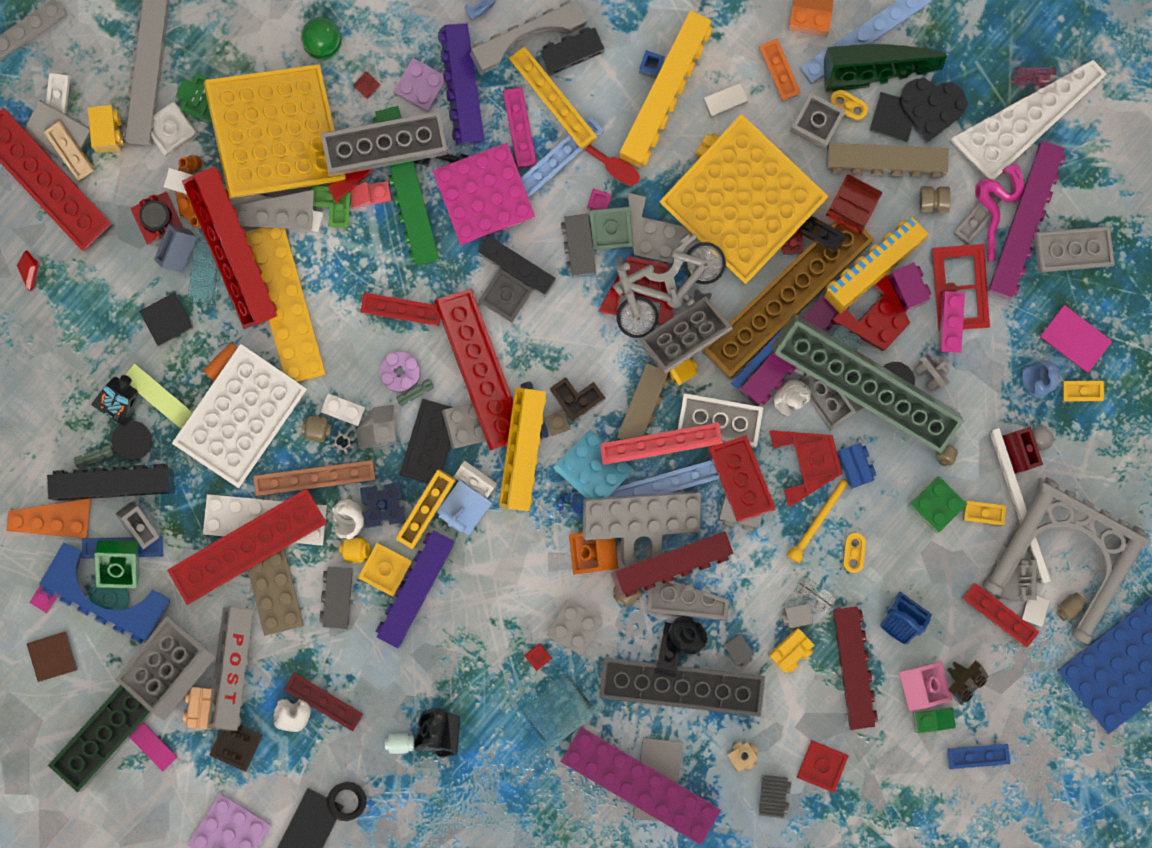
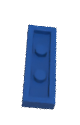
M1009 744L947 749L949 769L1010 764Z

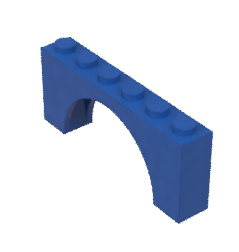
M63 542L39 583L42 592L50 597L53 595L59 597V601L67 606L72 604L78 607L77 611L83 615L88 616V614L95 616V621L102 625L110 624L115 632L121 635L124 633L130 635V639L138 644L145 643L155 631L170 605V599L152 589L143 601L127 609L110 610L95 605L86 598L78 585L77 571L82 558V552Z

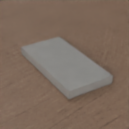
M1110 226L1034 233L1039 273L1115 266Z
M643 738L640 762L678 784L683 742ZM634 808L633 819L661 822L639 808Z

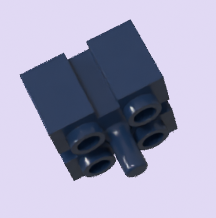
M400 482L385 484V490H378L377 486L360 488L362 504L368 507V511L363 512L366 529L383 527L382 522L389 521L391 526L405 524V508L403 506L399 507L398 501L403 500Z

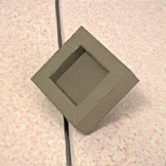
M564 410L545 417L552 436L571 430Z

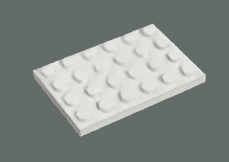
M239 344L172 444L239 488L307 389L242 344Z

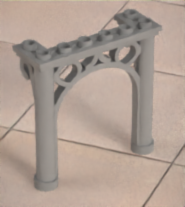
M1040 477L1038 480L1040 491L991 577L985 581L983 587L1001 596L1030 543L1041 532L1056 527H1068L1087 534L1101 548L1106 564L1104 578L1071 634L1078 640L1089 644L1093 638L1094 630L1143 546L1145 547L1146 543H1150V540L1147 537L1148 534L1142 528L1136 525L1132 528L1128 522L1120 518L1116 521L1111 518L1112 514L1104 509L1098 511L1093 508V503L1085 499L1082 502L1076 499L1077 495L1067 489L1065 492L1061 491L1058 488L1059 485L1054 480L1048 477L1044 480ZM1056 506L1067 508L1069 510L1068 518L1056 521L1052 513L1053 509ZM1072 507L1086 514L1087 517L1083 520L1075 519L1074 523L1071 522L1074 518ZM1048 511V516L1052 522L1039 526L1045 513ZM1095 520L1111 528L1104 530L1100 534V538L1097 536L1099 532L1094 526ZM1114 534L1118 536L1121 541L1120 545L1117 548H1106L1104 544L1106 535ZM1120 552V555L1118 556L1117 560L1115 561L1112 567L1111 558L1109 554Z

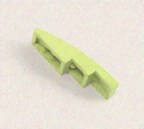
M134 363L124 374L132 379L130 386L137 389L142 397L182 429L193 412Z

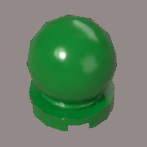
M326 17L310 19L301 31L302 45L305 52L311 58L326 61L339 53L342 37L338 26L332 20Z

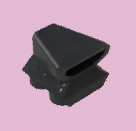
M432 708L424 710L418 722L419 732L414 741L415 750L419 753L432 750L433 754L439 758L456 756L459 745L460 716L448 713L445 709Z

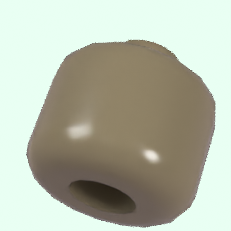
M947 444L942 453L937 451L936 460L942 466L953 465L958 451L955 447Z

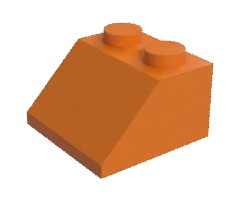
M793 0L788 30L827 37L832 17L833 0Z
M583 533L569 535L573 575L619 569L615 538L585 540L583 539Z

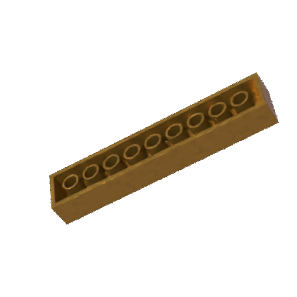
M847 211L831 225V227L844 233L847 237L835 253L813 242L729 322L733 328L731 331L702 349L706 357L729 380L779 333L794 313L798 315L830 282L872 244L874 238Z

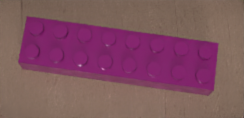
M583 727L579 729L561 760V763L699 845L703 843L721 811L718 807Z

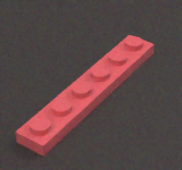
M718 422L600 444L602 462L606 465L722 444V436Z

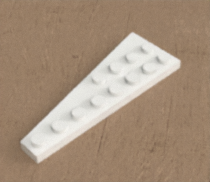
M1092 60L1068 75L954 136L950 141L986 178L995 180L1005 167L1011 165L1107 74Z

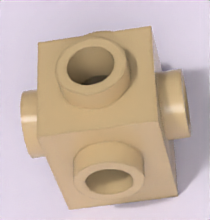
M739 741L731 747L733 750L726 754L737 772H740L744 768L748 771L757 765L755 761L758 760L756 755L759 752L753 743L749 745L747 741L744 743ZM743 752L747 753L746 759L741 758Z

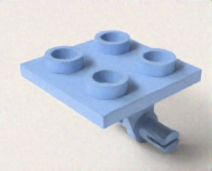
M459 480L437 513L441 519L448 523L447 526L450 528L454 527L459 532H464L469 536L492 502Z

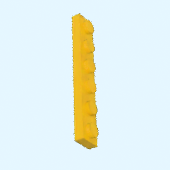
M525 46L509 58L511 63L581 150L597 139L596 134Z

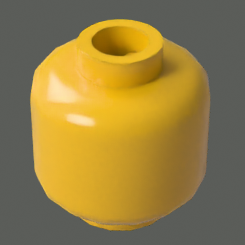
M354 536L353 539L349 540L345 538L339 546V553L346 562L362 563L370 555V543L364 537Z

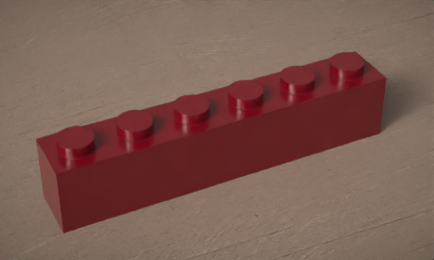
M726 531L617 570L612 572L611 576L618 595L625 594L627 598L638 594L637 589L644 588V591L656 587V582L662 581L663 584L674 580L673 576L680 574L681 577L693 573L692 569L699 567V570L711 567L710 563L716 560L718 564L728 561V556L734 553Z
M858 606L832 610L849 729L857 730L875 727V722H878V715L872 706V702H875L874 690H870L869 682H872L871 670H867L866 662H869L868 650H864L863 642H866L865 630H861L860 622H864L862 610H858Z

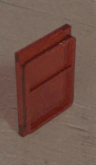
M847 174L825 216L861 234L883 192Z

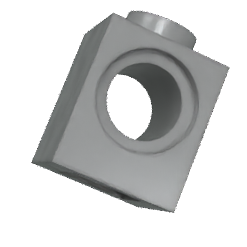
M809 604L785 608V613H782L783 624L787 625L788 628L813 624Z

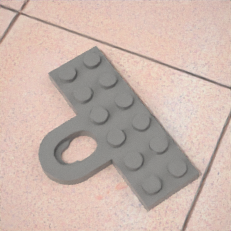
M699 491L583 499V539L621 538V559L625 567L662 554V535L700 532L701 493ZM646 536L649 538L650 545L646 551V556L639 560L636 558L633 550L634 542L639 537Z

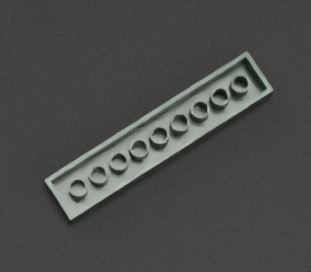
M795 313L772 345L773 352L777 356L939 453L943 452L964 422L961 414Z

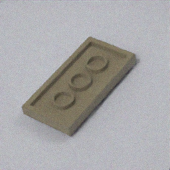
M283 549L248 570L264 636L304 626L286 552Z

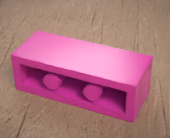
M942 291L938 351L962 352L965 292Z

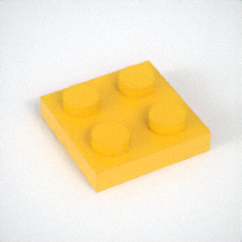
M376 543L358 578L394 597L413 561Z

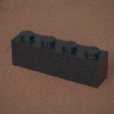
M489 235L478 251L479 256L511 274L545 298L556 282L555 277Z

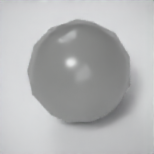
M1037 426L1032 429L1038 450L1048 449L1054 441L1052 432L1043 426Z

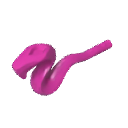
M1018 164L1009 165L1002 170L1010 176L1011 193H1007L997 181L988 178L980 180L975 186L977 200L991 214L987 235V261H995V234L1001 216L999 207L990 197L989 192H994L1006 202H1015L1020 199L1024 191V180Z

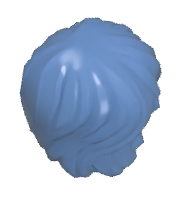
M1042 361L1035 366L1024 367L1021 370L1022 376L1020 377L1028 393L1036 398L1043 397L1054 391L1061 379L1059 369L1049 361Z

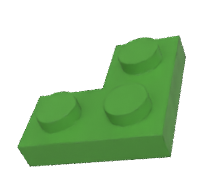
M311 186L310 190H314L313 207L329 208L328 227L349 228L351 192L346 193L340 202L335 203L328 187Z

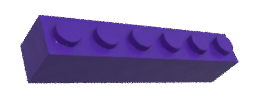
M468 23L444 25L439 29L438 41L442 46L441 61L444 62L445 67L443 77L444 81L447 82L448 88L446 97L447 101H450L449 118L453 122L452 138L455 140L456 146L480 144L485 139L474 64L469 55L471 43Z
M434 530L432 534L427 533L423 541L426 544L422 551L418 550L413 560L416 564L413 569L409 568L406 572L404 586H399L394 595L397 597L394 605L390 603L385 612L388 615L385 622L381 621L375 631L378 633L377 638L398 649L455 544V541Z

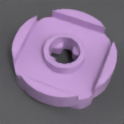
M405 352L391 353L381 363V380L388 389L395 392H404L416 385L420 377V368L417 361L410 354ZM402 366L405 375L402 374L400 377H397V373L394 370Z

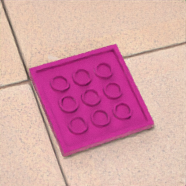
M508 143L432 170L460 245L535 218Z

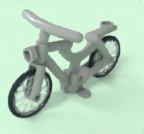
M687 233L679 240L681 244L671 251L670 255L673 258V264L667 272L654 273V267L648 265L627 276L626 271L630 269V264L623 263V258L618 256L615 260V267L620 281L612 287L619 296L623 293L626 296V300L619 306L616 314V321L620 330L629 337L642 338L652 332L658 323V311L654 303L645 297L634 296L633 292L666 301L672 308L681 306L684 297V302L691 306L695 300L686 293L695 282L698 284H710L722 276L726 266V259L722 250L713 243L701 242L692 246L687 253H683L685 247L697 238L695 234L690 235ZM682 261H684V269L688 277L677 289L674 276L679 272ZM644 276L656 282L664 281L668 293L633 282Z

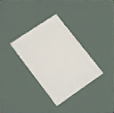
M1037 596V600L1027 601L1022 620L1043 627L1050 600Z

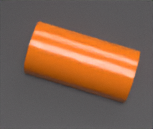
M230 342L203 371L215 381L237 347Z

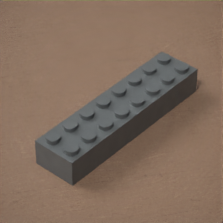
M604 658L599 698L761 717L765 676L678 666L676 677L656 673L657 664L612 658Z

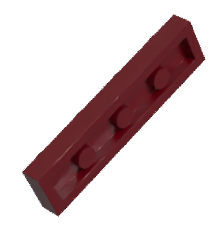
M295 672L284 688L286 692L307 702L311 707L351 731H354L363 716V713Z

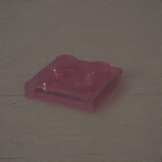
M1056 67L1015 68L1010 75V83H1016V86H1027L1028 83H1036V86H1047L1056 76Z

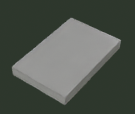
M39 100L25 127L29 135L41 147L61 158L44 133L45 130L61 120L78 147L82 150L90 135V128L44 101Z

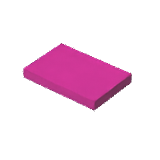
M1065 305L1040 336L1041 339L1086 373H1089L1112 342Z

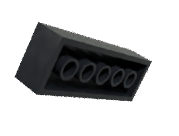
M153 464V468H148L145 465H135L133 469L129 470L125 466L113 467V471H108L105 468H93V472H88L85 469H73V473H68L65 470L52 471L51 475H47L48 499L64 501L174 494V469L169 468L165 464Z

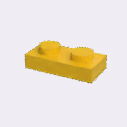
M1104 381L1062 382L1063 402L1104 401Z
M966 500L967 505L965 506L963 521L1004 526L1005 505Z

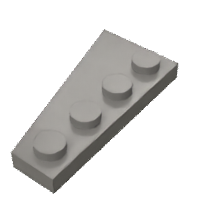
M314 190L237 204L232 207L238 213L240 226L312 230Z
M674 580L665 584L662 581L656 582V587L649 589L647 613L727 621L729 600L694 589V587L680 584Z

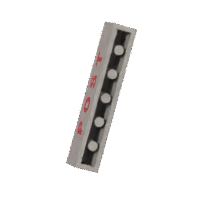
M237 607L223 608L207 728L237 731V728L240 726L241 717L239 713L240 707L243 705L242 690L246 683L245 668L249 662L247 652L251 644L250 630L254 623L253 610Z

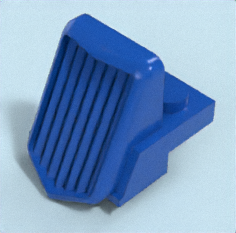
M899 591L886 612L888 614L880 623V627L891 637L907 645L917 635L920 636L926 630L931 621L932 614Z

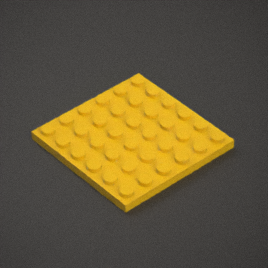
M320 64L210 79L203 82L229 199L333 183L346 179L345 174L329 177L321 133L332 132L335 129Z
M740 114L660 200V203L692 234H695L701 242L713 243L718 246L725 256L726 266L747 284L829 196L743 114ZM707 247L717 258L721 260L719 253L715 249Z

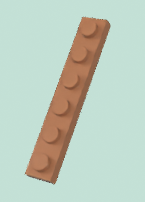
M373 460L253 476L256 496L376 480Z

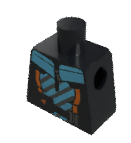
M122 375L120 379L113 377L104 386L91 406L124 425L133 415L138 391L130 386L132 379L129 376Z

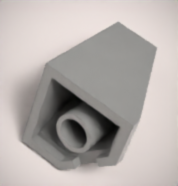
M394 405L373 407L356 429L358 449L398 445Z

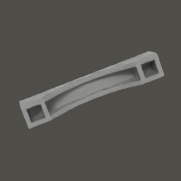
M570 0L565 1L556 10L553 8L548 9L539 18L531 17L525 21L526 24L514 25L507 30V33L502 35L497 33L485 43L480 41L474 44L469 55L479 74L482 75L497 68L507 50L526 36L546 31L569 34L584 27L588 20L578 0L573 2Z

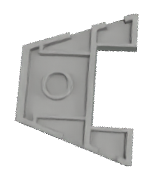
M629 193L628 202L634 256L673 264V258L670 255L671 251L681 244L679 240L687 233L691 235V232L684 225L679 226L642 217L646 197Z

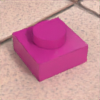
M39 586L29 603L48 613L57 596L53 595L50 597L44 594Z

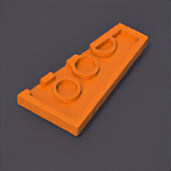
M92 499L8 511L6 531L88 538Z

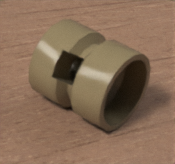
M921 186L920 212H932L936 208L938 212L949 213L951 201L950 187L940 186L934 190L932 186Z

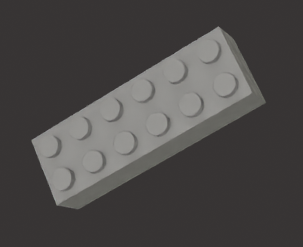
M440 111L321 133L329 177L447 155V145Z

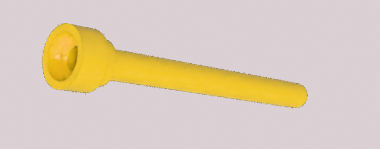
M843 479L839 482L799 544L794 546L793 549L790 548L786 556L800 564L804 558V549L848 485L847 480Z

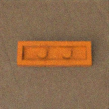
M778 38L760 45V52L782 102L801 94Z

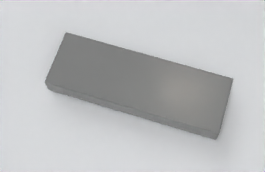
M989 192L990 197L1000 208L1005 201L994 192ZM978 202L953 233L969 245L991 219L990 211Z

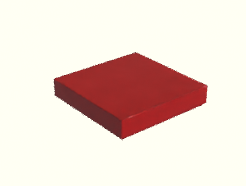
M811 740L796 778L834 793L849 755Z

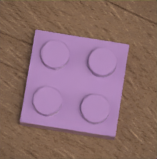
M412 58L393 93L429 112L445 84L443 74Z

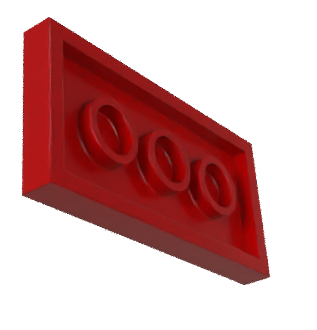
M747 435L708 449L737 524L776 510Z

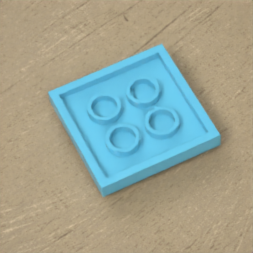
M591 430L553 468L586 499L609 497L634 469L625 461L604 465L600 445L604 442Z

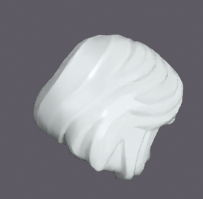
M790 379L785 381L773 397L775 408L784 416H790L792 409L788 405L793 406L795 409L802 408L804 403L809 402L811 399V388L800 380Z
M346 499L339 501L332 508L333 520L338 524L335 527L336 535L339 538L353 539L362 529L364 510L358 503Z
M281 699L277 702L278 705L274 709L273 714L276 728L298 732L307 725L311 713L307 702L300 699L294 704L290 703L288 699Z

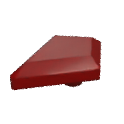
M795 232L781 247L783 255L801 254L804 252L803 238L800 233Z
M27 250L24 251L16 265L28 291H31L34 287L39 265L38 261Z

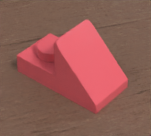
M388 181L373 184L365 182L354 186V189L351 191L352 208L392 201Z

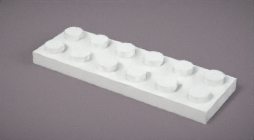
M207 494L203 535L226 536L284 501ZM317 505L326 520L327 505ZM325 525L295 543L323 546Z

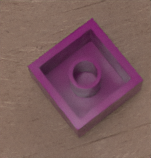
M914 262L892 271L888 276L905 312L924 305L931 299V290L928 284L924 285L921 278L923 277V272L920 266H916Z

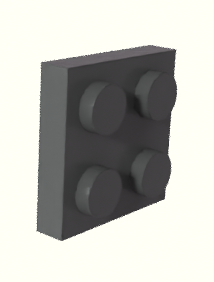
M499 268L478 302L513 323L534 289Z

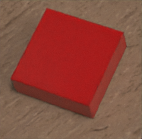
M540 643L524 655L536 671L552 659Z

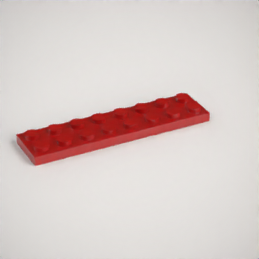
M2 108L0 110V163L82 251H85L112 223L5 108Z
M469 289L436 299L434 301L489 450L506 446L508 443L513 398L473 291Z
M305 489L174 565L167 571L185 603L189 605L326 525L327 522L308 489Z

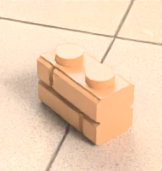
M191 687L186 693L185 702L188 703V711L184 710L183 722L186 723V727L211 730V728H207L212 694L211 688Z

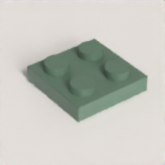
M629 206L589 210L593 250L633 247Z

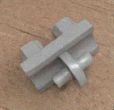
M929 354L920 359L921 362L914 368L920 376L928 371L931 373L933 378L926 382L931 391L940 387L943 388L950 383L945 377L950 372L946 367L950 362L948 359L943 362L937 356L933 361Z

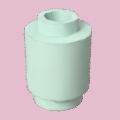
M408 733L389 734V738H385V750H389V754H402L414 751V735H409Z

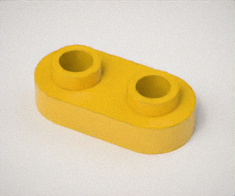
M844 90L835 91L830 98V103L845 110L844 115L852 120H862L868 112V107L864 101ZM836 99H843V104H838ZM854 108H859L861 113L855 114Z
M852 533L845 540L843 566L850 573H857L864 566L866 540L859 533ZM852 540H858L859 545L853 547L851 544ZM850 560H856L857 565L851 567L849 564Z

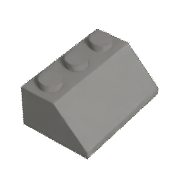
M808 373L799 379L811 388L810 402L830 431L864 408Z

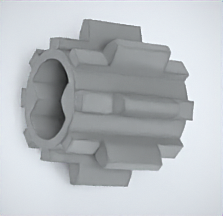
M339 430L337 437H331L335 440L331 447H337V454L344 451L348 455L349 448L355 449L351 445L355 438H349V431L342 434ZM340 438L348 440L346 447L343 448L341 445H338Z

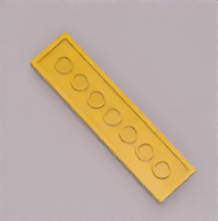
M261 227L245 232L247 243L254 252L253 258L255 263L261 269L263 282L269 288L268 294L270 299L277 307L276 313L278 316L270 319L269 322L283 373L298 383L326 375L286 229Z

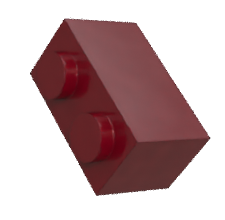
M1031 427L1002 435L1015 474L1043 465Z

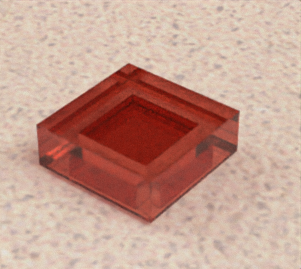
M367 71L353 84V87L367 100L381 86Z

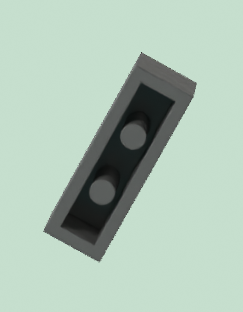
M588 213L565 216V222H561L562 234L567 235L564 249L565 254H569L570 261L566 262L568 274L572 273V278L596 275Z
M327 567V571L323 572V583H326V591H322L321 595L324 611H320L319 620L320 623H323V627L348 629L353 577L352 568Z

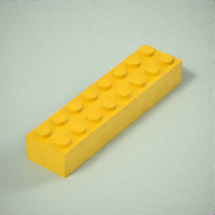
M690 10L620 150L619 159L641 169L642 165H647L652 153L650 149L651 147H656L660 139L659 131L660 129L664 131L669 121L668 113H673L678 100L676 97L678 94L682 95L686 87L687 81L685 78L686 76L691 77L696 64L694 60L700 59L704 50L703 42H708L712 34V20Z

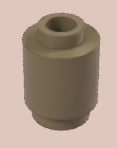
M1076 592L1075 594H1070L1056 606L1058 610L1056 613L1061 620L1070 622L1084 610V606L1087 603Z

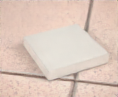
M175 101L153 116L155 125L154 133L151 131V136L165 157L198 134Z

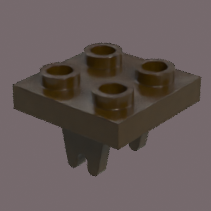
M977 660L968 669L957 662H953L954 670L947 668V671L955 681L948 690L960 705L970 701L975 690L983 687L989 677Z
M241 724L237 731L220 730L209 756L247 772L263 734Z

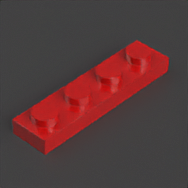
M369 293L363 294L361 313L440 326L441 318L436 305Z
M976 583L970 587L962 598L1026 648H1028L1039 633L1037 629L1025 620H1022L1020 616Z

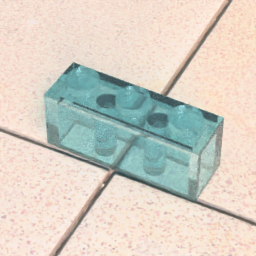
M195 241L187 301L189 303L214 306V301L218 300L219 290L216 289V282L220 281L221 274L208 243Z

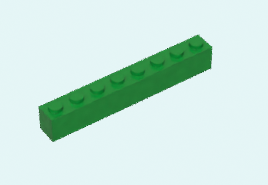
M394 106L375 111L376 117L373 118L374 123L401 119L399 107ZM410 161L386 166V168L390 167L391 175H388L391 187L395 186L397 192L393 194L396 206L400 205L402 211L398 213L401 225L405 224L407 232H403L406 244L410 243L412 251H409L411 263L415 262L416 266L419 267L440 261L414 162Z

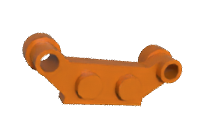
M196 155L181 157L178 161V171L193 175V171H199L202 167L201 158ZM175 191L179 215L184 216L192 227L201 229L188 195Z

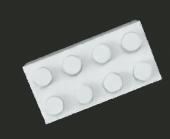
M684 393L677 430L719 422L722 443L747 435L751 447L756 448L763 407Z

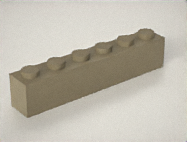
M829 143L827 146L826 170H831V173L841 174L843 171H851V174H863L864 171L871 172V175H883V172L891 173V176H903V173H910L912 177H922L923 174H931L932 178H942L948 172L949 148Z

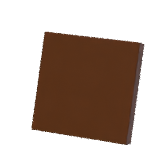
M66 632L27 643L38 682L77 670Z

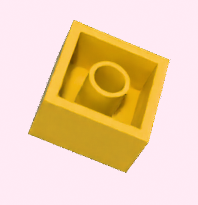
M112 105L88 107L92 148L98 154L122 151L121 145H124L123 133H120L119 126H122L121 114H118V110H115Z

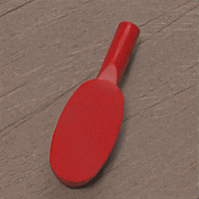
M590 144L587 146L585 151L604 163L606 170L614 178L629 186L638 183L639 173L630 164L617 157L609 158Z

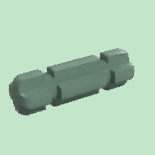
M427 379L422 382L423 384H418L407 390L405 394L402 393L397 396L396 399L399 405L404 406L409 400L412 401L425 394V391L432 390L434 386L431 380Z
M110 445L102 447V450L96 449L85 453L83 457L82 455L75 457L74 463L77 468H82L86 466L85 464L90 465L103 460V457H112L113 450Z

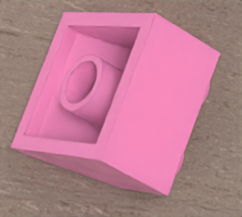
M942 661L899 672L909 711L952 701Z

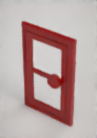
M984 244L932 248L938 331L940 330L942 291L956 292L963 289H976L978 317L964 318L963 330L989 328ZM974 256L976 285L956 286L952 282L946 284L944 258Z

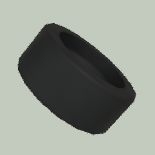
M343 782L330 790L326 804L328 811L334 818L339 821H350L363 813L366 808L367 798L359 785L353 782ZM342 790H351L357 795L358 806L352 813H342L336 808L335 797Z

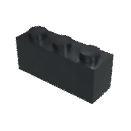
M586 27L580 30V34L576 36L568 35L555 45L554 43H549L542 47L543 50L540 51V54L550 76L604 53V46L595 27L592 29Z

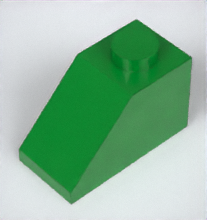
M953 708L913 713L915 733L956 728Z

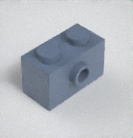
M168 224L154 260L162 268L183 272L184 267L188 263L190 252L196 244L197 236L187 228Z

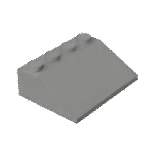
M705 296L641 338L640 342L654 364L666 374L733 328L707 296Z
M166 616L115 680L152 714L165 721L216 656Z

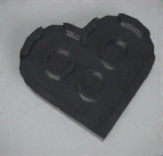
M920 78L906 83L901 89L900 105L926 142L931 141L958 120L968 106L963 90L953 82L935 86L926 78Z

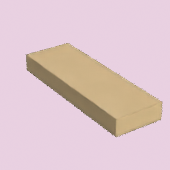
M61 120L44 131L77 181H80L95 170Z

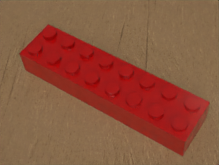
M214 166L182 180V183L243 329L277 317V307L270 299L268 294L269 288L263 282L259 265L255 263L253 249L245 239L246 233L238 222V213L230 203L228 191L222 183V175Z

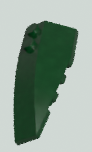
M890 44L827 47L824 57L825 91L864 89L870 87L871 83L880 81V84L888 83V79L899 77L900 80L907 78L912 73L921 75L941 70L944 67L947 54L925 48Z

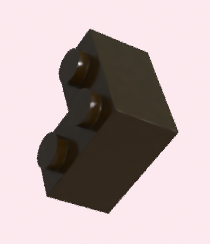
M565 377L549 388L572 423L606 399L595 382L577 393Z

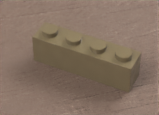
M646 363L618 433V440L648 435L645 431L647 426H652L656 415L653 414L655 406L660 407L663 399L660 393L662 388L667 389L671 379L667 377L669 372L665 374L658 367Z

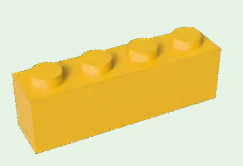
M440 469L437 470L397 535L396 539L411 549L416 547L457 479Z

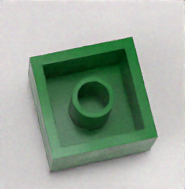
M937 476L908 506L937 534L967 503L940 476Z
M97 541L95 549L96 587L137 588L139 579L138 541Z

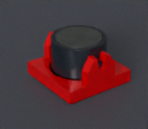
M167 192L157 196L151 195L148 199H142L138 205L130 208L147 245L163 238L170 222L172 225L183 227Z

